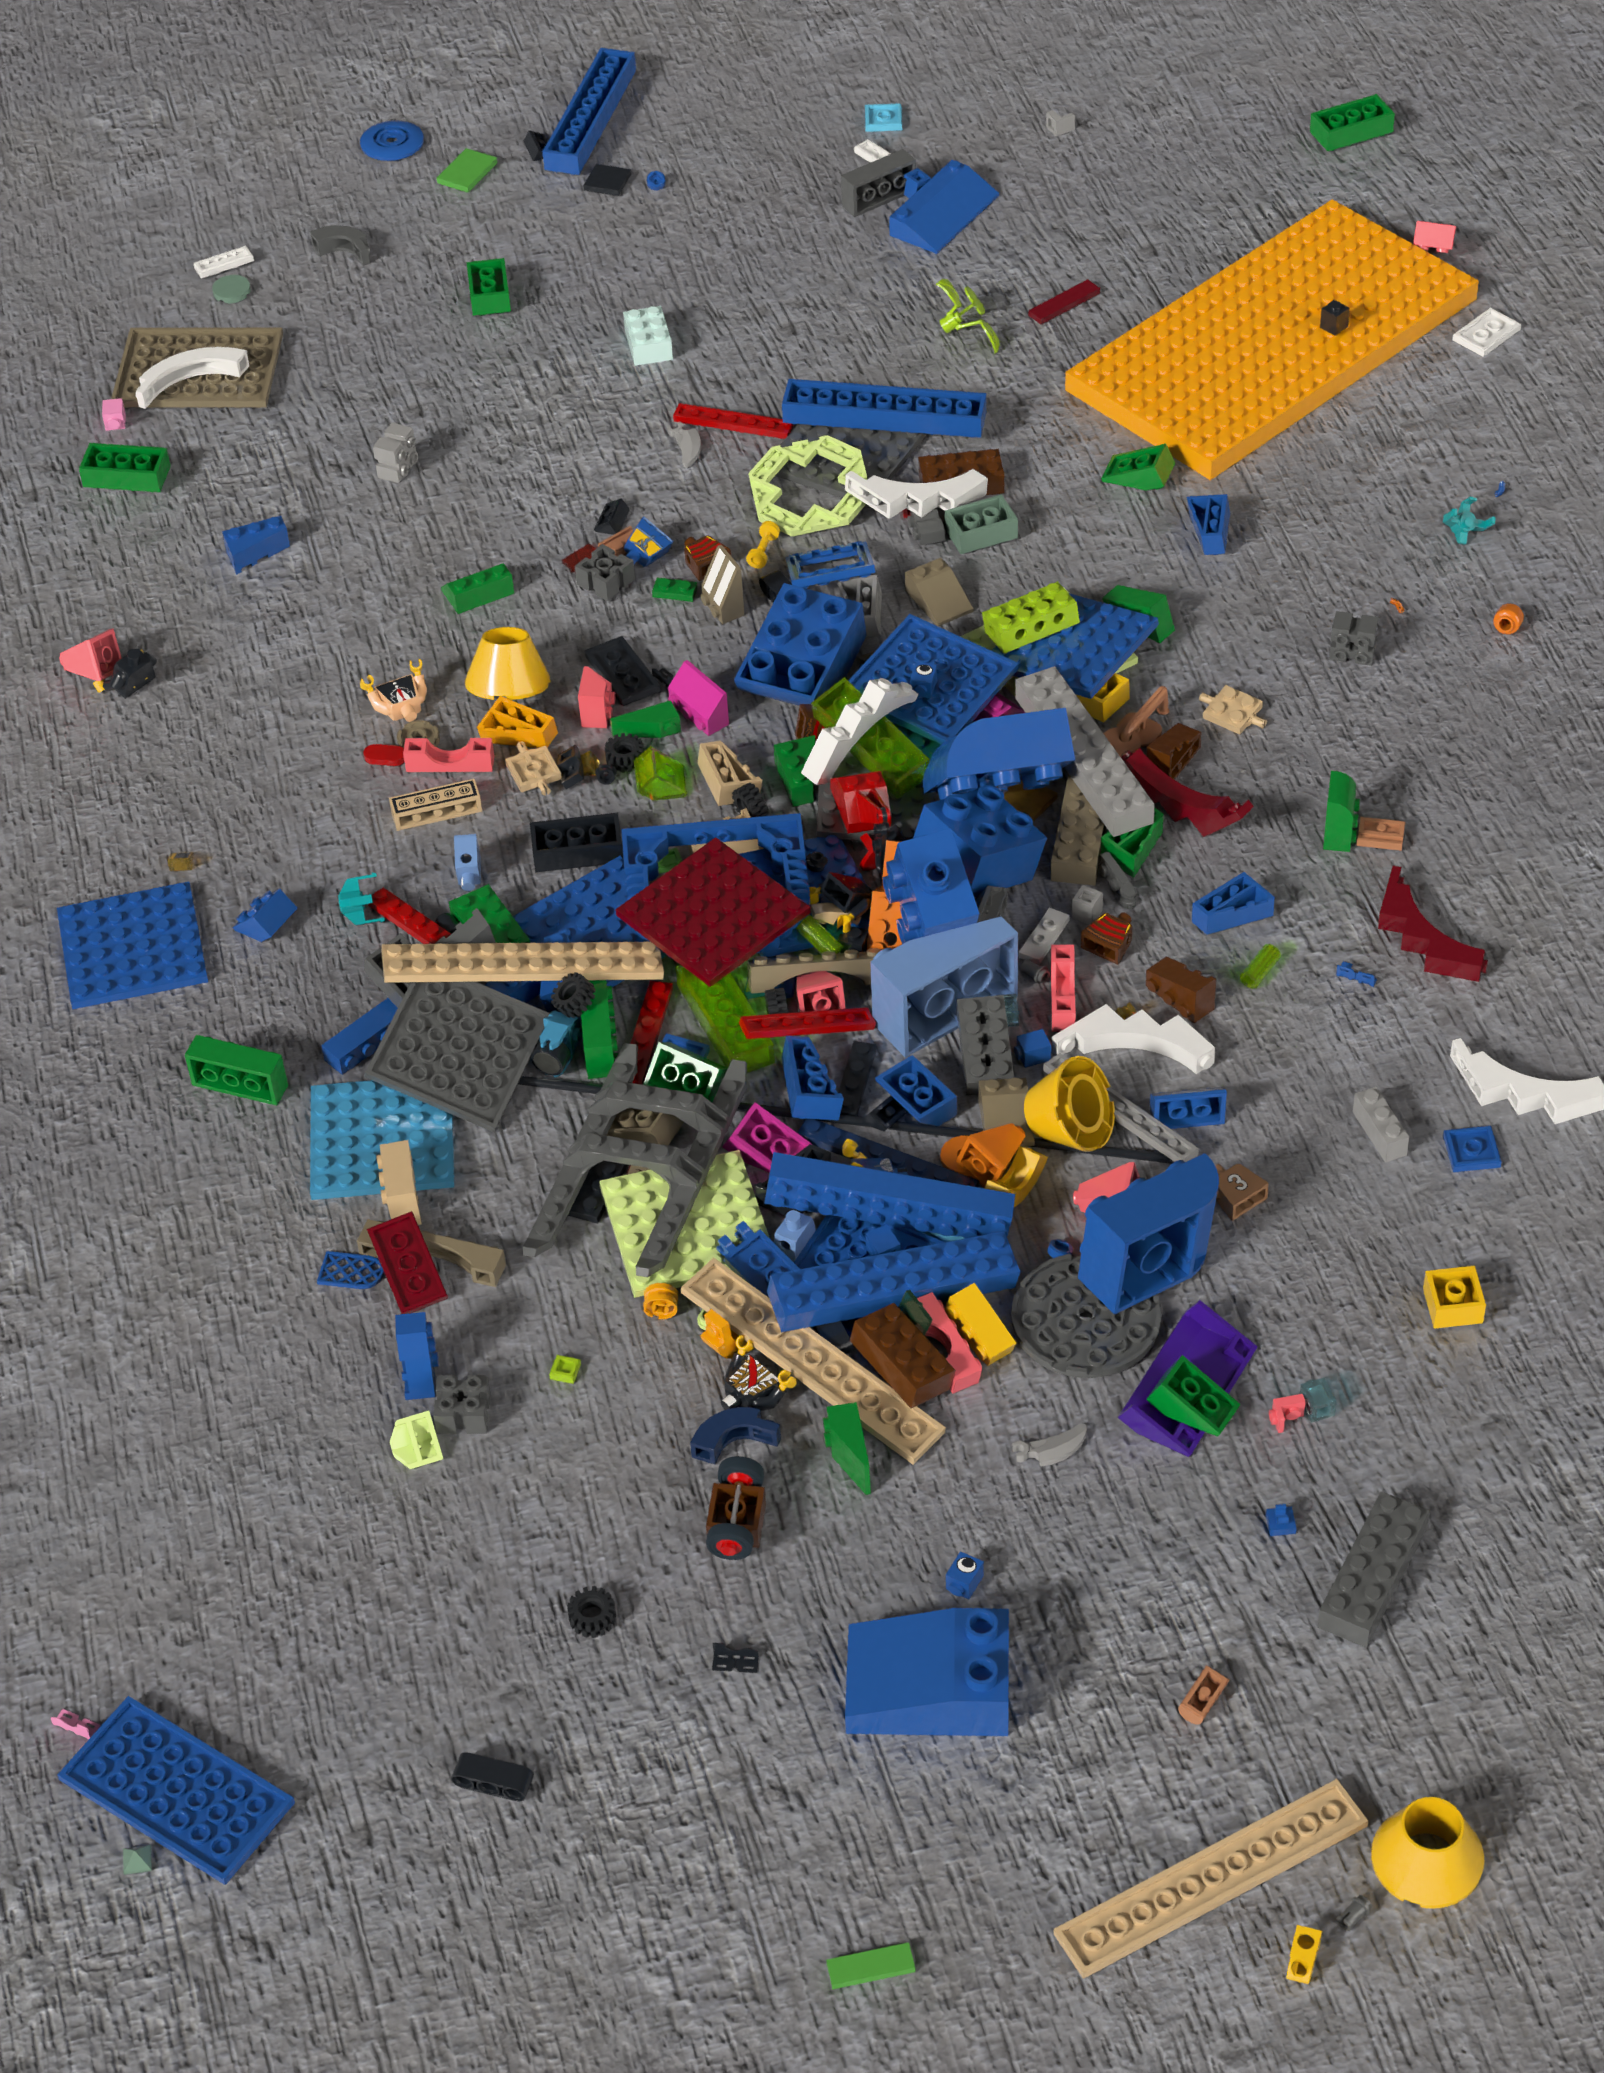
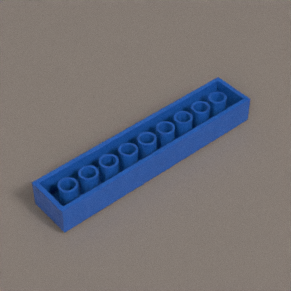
M600 48L542 151L544 170L580 175L636 72L635 52Z
M788 379L782 401L783 423L981 438L986 417V393Z
M773 1152L764 1204L793 1208L798 1211L816 1212L822 1215L839 1216L849 1220L868 1221L872 1224H888L896 1228L914 1229L919 1232H931L943 1236L971 1238L1003 1231L1008 1236L1013 1218L1015 1194Z
M1005 1231L772 1274L767 1293L781 1332L864 1317L892 1303H895L902 1310L905 1309L907 1302L933 1292L937 1300H941V1302L948 1301L950 1296L973 1283L976 1284L982 1294L1012 1289L1016 1287L1020 1269Z

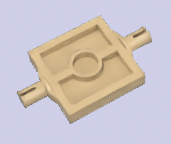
M1225 685L1219 694L1214 697L1204 692L1199 697V701L1209 704L1203 712V719L1239 735L1251 724L1262 729L1267 724V720L1257 717V713L1263 707V701L1228 685Z
M525 742L517 743L516 747L520 753L506 758L505 761L520 792L539 787L542 795H546V793L548 795L551 790L547 784L562 778L561 772L546 746L537 749H527Z

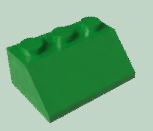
M502 563L447 583L441 587V591L456 613L460 614L514 594L512 574L505 564Z
M659 1042L643 1085L702 1094L703 1097L712 1103L728 1068L671 1042Z

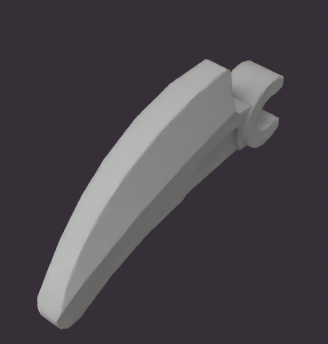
M677 422L678 427L676 429H672L669 425L667 430L669 436L674 437L680 447L683 467L688 468L700 455L701 440L695 428L683 430L682 424Z
M1081 1423L1059 1435L1029 1443L1016 1441L1012 1443L1013 1452H1018L1016 1453V1461L1024 1462L1028 1458H1035L1039 1461L1040 1466L1061 1462L1072 1456L1081 1447L1086 1438L1087 1426Z

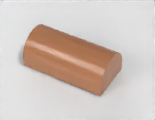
M1206 1665L1178 1708L1180 1715L1190 1723L1201 1724L1228 1684L1229 1679Z

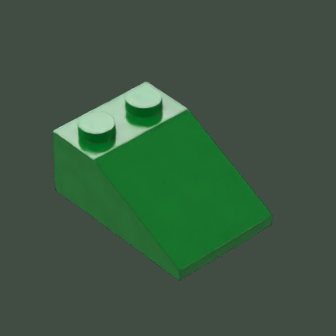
M1166 443L1112 456L1101 480L1102 482L1141 490H1158L1165 486L1175 461Z
M1183 1355L1165 1372L1146 1399L1166 1417L1217 1437L1222 1433L1241 1405Z
M857 1402L826 1407L827 1417H823L825 1447L831 1448L833 1459L865 1495L871 1494L869 1460Z

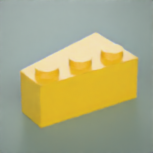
M975 1283L950 1296L945 1306V1313L949 1319L955 1322L959 1335L962 1339H966L971 1349L981 1361L989 1366L1013 1351L1016 1345L1015 1340Z

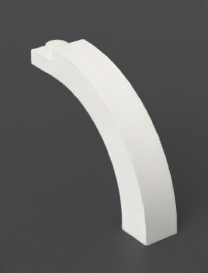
M230 347L199 348L185 351L160 361L139 378L141 386L136 390L139 407L146 409L164 389L186 378L205 374H226L240 377L249 367L247 350Z

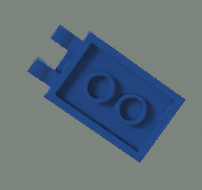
M742 1221L736 1226L738 1231L734 1235L741 1243L735 1246L724 1235L718 1239L720 1245L717 1246V1250L724 1255L723 1262L734 1273L769 1298L767 1288L772 1274L799 1270L800 1268L762 1230L754 1233Z

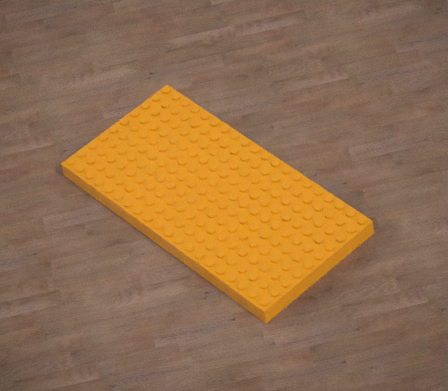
M1332 199L1065 372V391L1152 445L1156 446L1166 443L1173 458L1207 479L1212 480L1477 299L1479 280ZM1333 300L1350 308L1348 327L1336 336L1320 328L1321 309Z

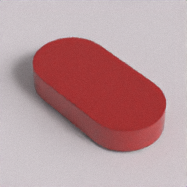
M371 744L363 751L364 759L369 764L399 766L405 762L404 748L401 746Z

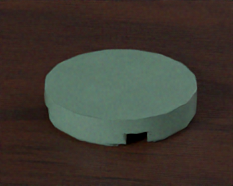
M241 275L221 277L212 286L215 299L218 301L223 300L224 303L228 304L247 298L246 295L251 292L250 282Z

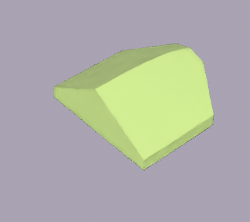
M429 1411L396 1420L390 1445L393 1455L397 1460L410 1470L444 1460Z

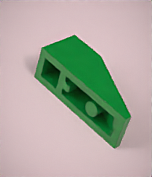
M671 700L610 718L613 737L616 734L620 737L621 733H625V736L631 733L632 737L636 735L638 738H663L681 732L680 716Z

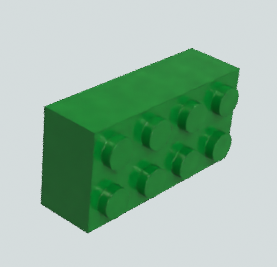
M1375 94L1311 113L1310 133L1327 152L1392 133L1395 113Z
M89 443L80 464L79 472L83 487L161 492L171 465L167 448Z
M489 884L449 901L450 914L462 924L468 921L473 916L472 912L478 908L489 924L496 943H530V939Z
M589 980L596 990L593 993L595 998L590 1000L593 1002L591 1006H586L588 1009L586 1012L581 1011L588 1079L605 1078L608 1076L618 1053H614V1051H618L617 1035L612 1036V1034H616L615 1018H611L615 1015L614 1002L609 1001L613 999L612 986H607L606 980Z
M196 1035L185 1053L192 1086L276 1106L288 1087L282 1055L275 1052Z

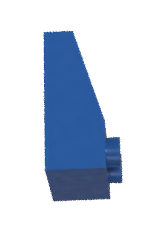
M951 1608L849 1624L845 1705L846 1734L1008 1736L1009 1609Z

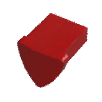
M865 833L860 839L868 852L862 859L860 867L863 871L875 869L876 865L872 839L868 833Z

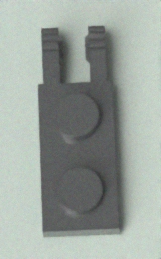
M1109 852L1101 854L1100 865L1098 866L1101 876L1106 877L1112 891L1119 894L1121 897L1120 904L1124 908L1129 910L1136 906V889H1134L1130 880Z

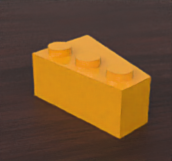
M499 696L477 726L480 738H492L493 744L516 746L517 743L520 742L521 744L522 741L525 742L526 747L540 748L546 746L548 748L558 734L554 717L502 696Z

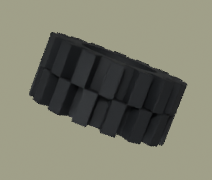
M621 733L620 737L616 734L614 739L610 737L608 742L605 743L606 763L611 767H615L616 771L621 769L622 773H625V769H628V772H632V768L638 769V765L642 766L645 760L644 746L641 738L638 739L636 735L632 737L631 733H628V736H625V733ZM624 751L630 752L627 754H619L620 752Z
M749 782L732 792L733 804L737 807L736 811L740 814V811L746 808L750 817L769 815L767 811L769 810L768 806L765 805L767 802L763 799V794L759 793V788L755 787V784Z
M574 972V975L572 973L568 974V978L564 976L561 983L558 981L556 984L558 988H554L553 992L555 994L551 995V999H553L551 1002L554 1007L569 1018L582 1015V1010L586 1012L588 1010L586 1006H591L593 1002L590 1000L595 998L593 993L596 992L594 985L583 975Z
M784 988L765 990L767 1015L788 1013Z
M592 1586V1591H588V1587H584L583 1593L578 1590L575 1592L576 1597H570V1603L567 1605L568 1617L571 1628H575V1633L579 1635L582 1631L583 1637L586 1638L588 1633H591V1637L596 1638V1633L599 1632L600 1636L605 1635L604 1629L608 1632L612 1629L611 1624L614 1625L616 1622L614 1599L609 1592L605 1593L603 1588H600L598 1592L597 1586ZM588 1607H599L602 1610L595 1617H585L582 1615V1611Z

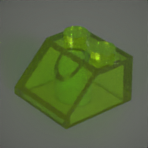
M652 746L634 760L637 792L642 796H646L653 801L684 798L687 796L683 764Z

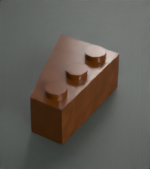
M1177 723L1147 746V757L1160 770L1175 780L1201 748V731Z
M1166 956L1146 970V986L1151 992H1155L1166 1004L1178 1010L1183 1017L1196 1023L1214 1010L1216 978L1201 976V971L1194 970L1192 972L1186 969L1185 964Z

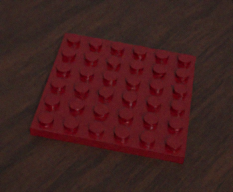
M716 837L615 909L617 917L709 987H712L811 913L809 905Z

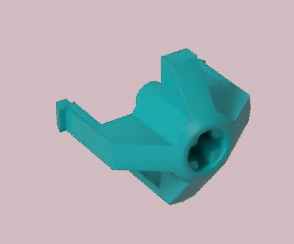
M1475 497L1463 500L1459 510L1451 509L1450 512L1443 516V523L1451 528L1458 544H1467L1469 531H1484L1495 525L1496 517H1491L1484 521L1476 519L1475 515L1470 512L1471 504L1477 501Z
M372 872L371 875L346 879L338 895L341 913L354 925L377 921L382 923L385 921V917L371 920L365 919V905L373 903L372 895H363L358 881L360 879L377 877V873Z

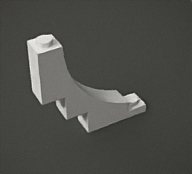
M972 469L948 480L931 483H904L875 475L865 480L853 471H850L846 474L845 491L889 519L906 508L922 518L937 507L945 511L976 502L987 494L988 478Z
M1107 1004L1052 1036V1053L1055 1056L1059 1053L1062 1055L1068 1053L1074 1047H1077L1083 1054L1111 1048L1142 1049L1170 1057L1188 1067L1195 1074L1210 1068L1214 1064L1215 1047L1179 1015L1160 1026L1144 1010H1140L1123 1020Z
M1461 1038L1452 1040L1450 1057L1481 1106L1508 1099L1518 1115L1545 1108L1554 1124L1604 1110V1084L1599 1076L1576 1081H1555L1535 1078L1501 1065L1483 1051L1472 1054L1470 1047L1466 1046Z

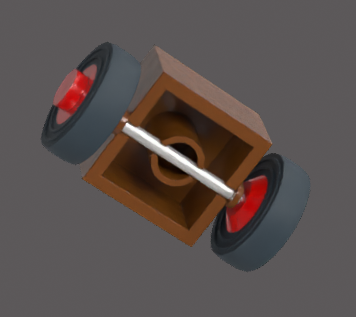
M734 1456L726 1458L720 1463L718 1469L719 1483H713L706 1522L707 1549L713 1555L727 1560L744 1559L751 1554L753 1547L759 1548L766 1509L765 1487H761L764 1481L762 1465L747 1457Z

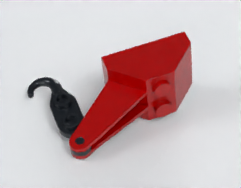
M881 771L831 778L830 789L847 833L874 830L876 839L872 840V848L875 853L876 869L878 875L882 878L887 836L890 835L892 817L887 786Z

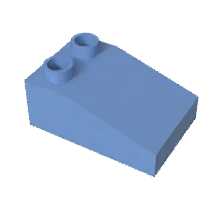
M997 917L913 939L894 949L885 948L881 950L870 961L872 1015L876 1022L875 1027L906 1058L958 1029L957 999L997 995L1015 998L1018 996V932L1002 917Z

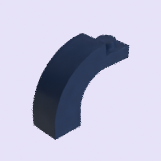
M738 1407L721 1411L709 1417L697 1429L690 1442L691 1456L694 1459L716 1464L722 1450L731 1442L740 1439H751L778 1447L781 1441L780 1424L769 1419H761L760 1409Z

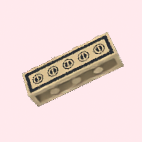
M475 779L389 798L391 813L397 831L482 812L480 794Z

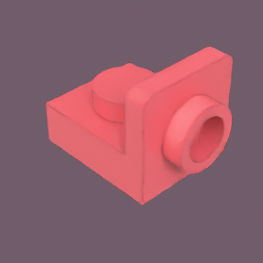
M1303 1394L1273 1399L1272 1410H1269V1419L1271 1425H1276L1278 1433L1284 1432L1285 1420H1295L1304 1416L1305 1399Z

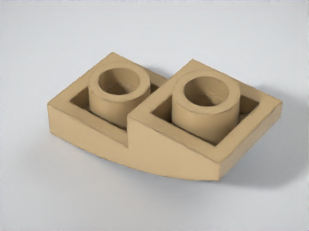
M818 903L810 906L813 919L821 924L829 923L834 925L840 915H849L844 913L834 903ZM860 916L856 921L852 920L851 923L858 925L862 917Z

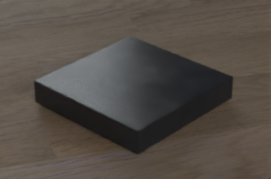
M596 164L583 185L584 191L619 196L631 176V169Z

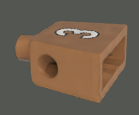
M1220 1164L1215 1165L1219 1175L1216 1201L1232 1221L1267 1199L1269 1183L1243 1165L1236 1164L1228 1170Z

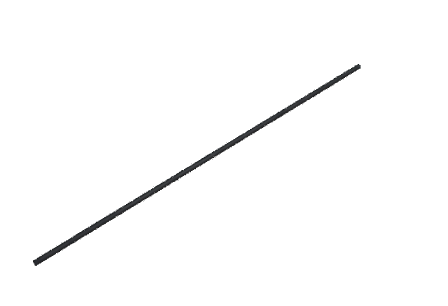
M522 1076L518 1085L597 1094L603 1086ZM740 1102L737 1111L747 1112L753 1104ZM758 1104L773 1116L792 1118L791 1108ZM840 1114L839 1120L816 1119L822 1122L870 1127L862 1123L866 1117ZM901 1121L895 1122L888 1128V1130L945 1137L970 1136L971 1134L982 1132ZM1034 1138L1035 1146H1028L1168 1164L1174 1163L1164 1154L1108 1146H1103L1091 1152H1085L1041 1138Z

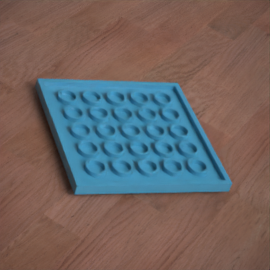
M373 1080L311 1086V1200L381 1194V1190H385V1186L381 1187L379 1172H383V1169L378 1168L376 1155H381L380 1145L408 1140L416 1191L455 1187L453 1115Z

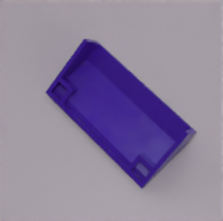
M1201 1300L1197 1301L1184 1312L1117 1418L1137 1434L1187 1457L1191 1456L1205 1432L1166 1417L1146 1400L1165 1372L1182 1355L1229 1394L1258 1346Z

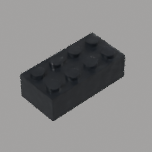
M618 812L530 822L535 873L604 865L618 856L623 858Z

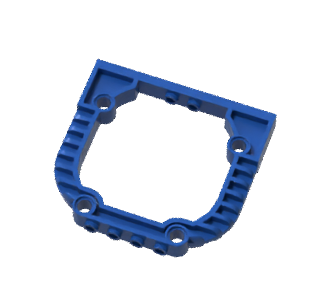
M801 813L621 829L627 901L649 886V881H653L659 876L658 862L669 854L668 847L707 844L716 837L722 842L758 839V846L771 853L772 865L777 869L783 870L786 889L810 906ZM804 918L757 953L771 952L778 949L780 940L790 936L792 930L798 928L803 923ZM638 933V935H639L643 940H645V941H647V942L649 941V940L646 939L644 936H642L640 933Z

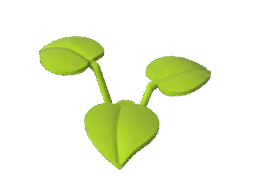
M944 278L938 281L936 285L942 288L955 304L946 313L947 316L939 320L943 330L949 333L955 328L958 331L964 327L981 324L992 343L994 354H996L1000 347V341L988 322L981 319L961 324L963 321L961 315L972 307H975L980 315L986 312L975 292L969 286H966L964 288L965 293L972 303L958 313L956 311L954 313L957 308L962 307L959 295L948 279Z

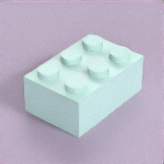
M661 306L623 312L625 333L634 366L673 360L671 338Z

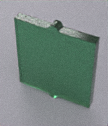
M907 1290L898 1308L925 1336L933 1319L923 1307V1303L918 1301L911 1290Z

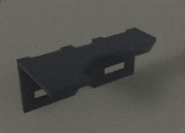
M652 668V675L660 680L661 683L666 684V687H669L673 680V675L665 668L659 671L656 668Z
M713 1643V1671H732V1668H737L738 1672L757 1673L759 1660L757 1650L752 1648L732 1650L725 1647V1643ZM718 1655L728 1656V1658H719ZM732 1655L740 1656V1659L732 1658ZM744 1657H755V1659H744ZM717 1665H726V1668L716 1667V1666H717ZM744 1667H753V1669H743V1668H744Z

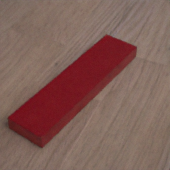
M1087 279L1030 309L1029 316L1042 325L1100 294V288Z

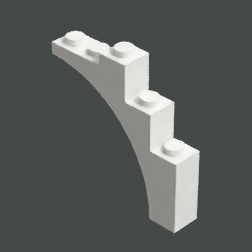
M884 678L869 680L860 701L846 704L836 726L822 729L801 773L816 785L829 783L840 763L855 743L885 715L902 705L915 702L918 693L912 690V686L905 682L891 684L890 681Z

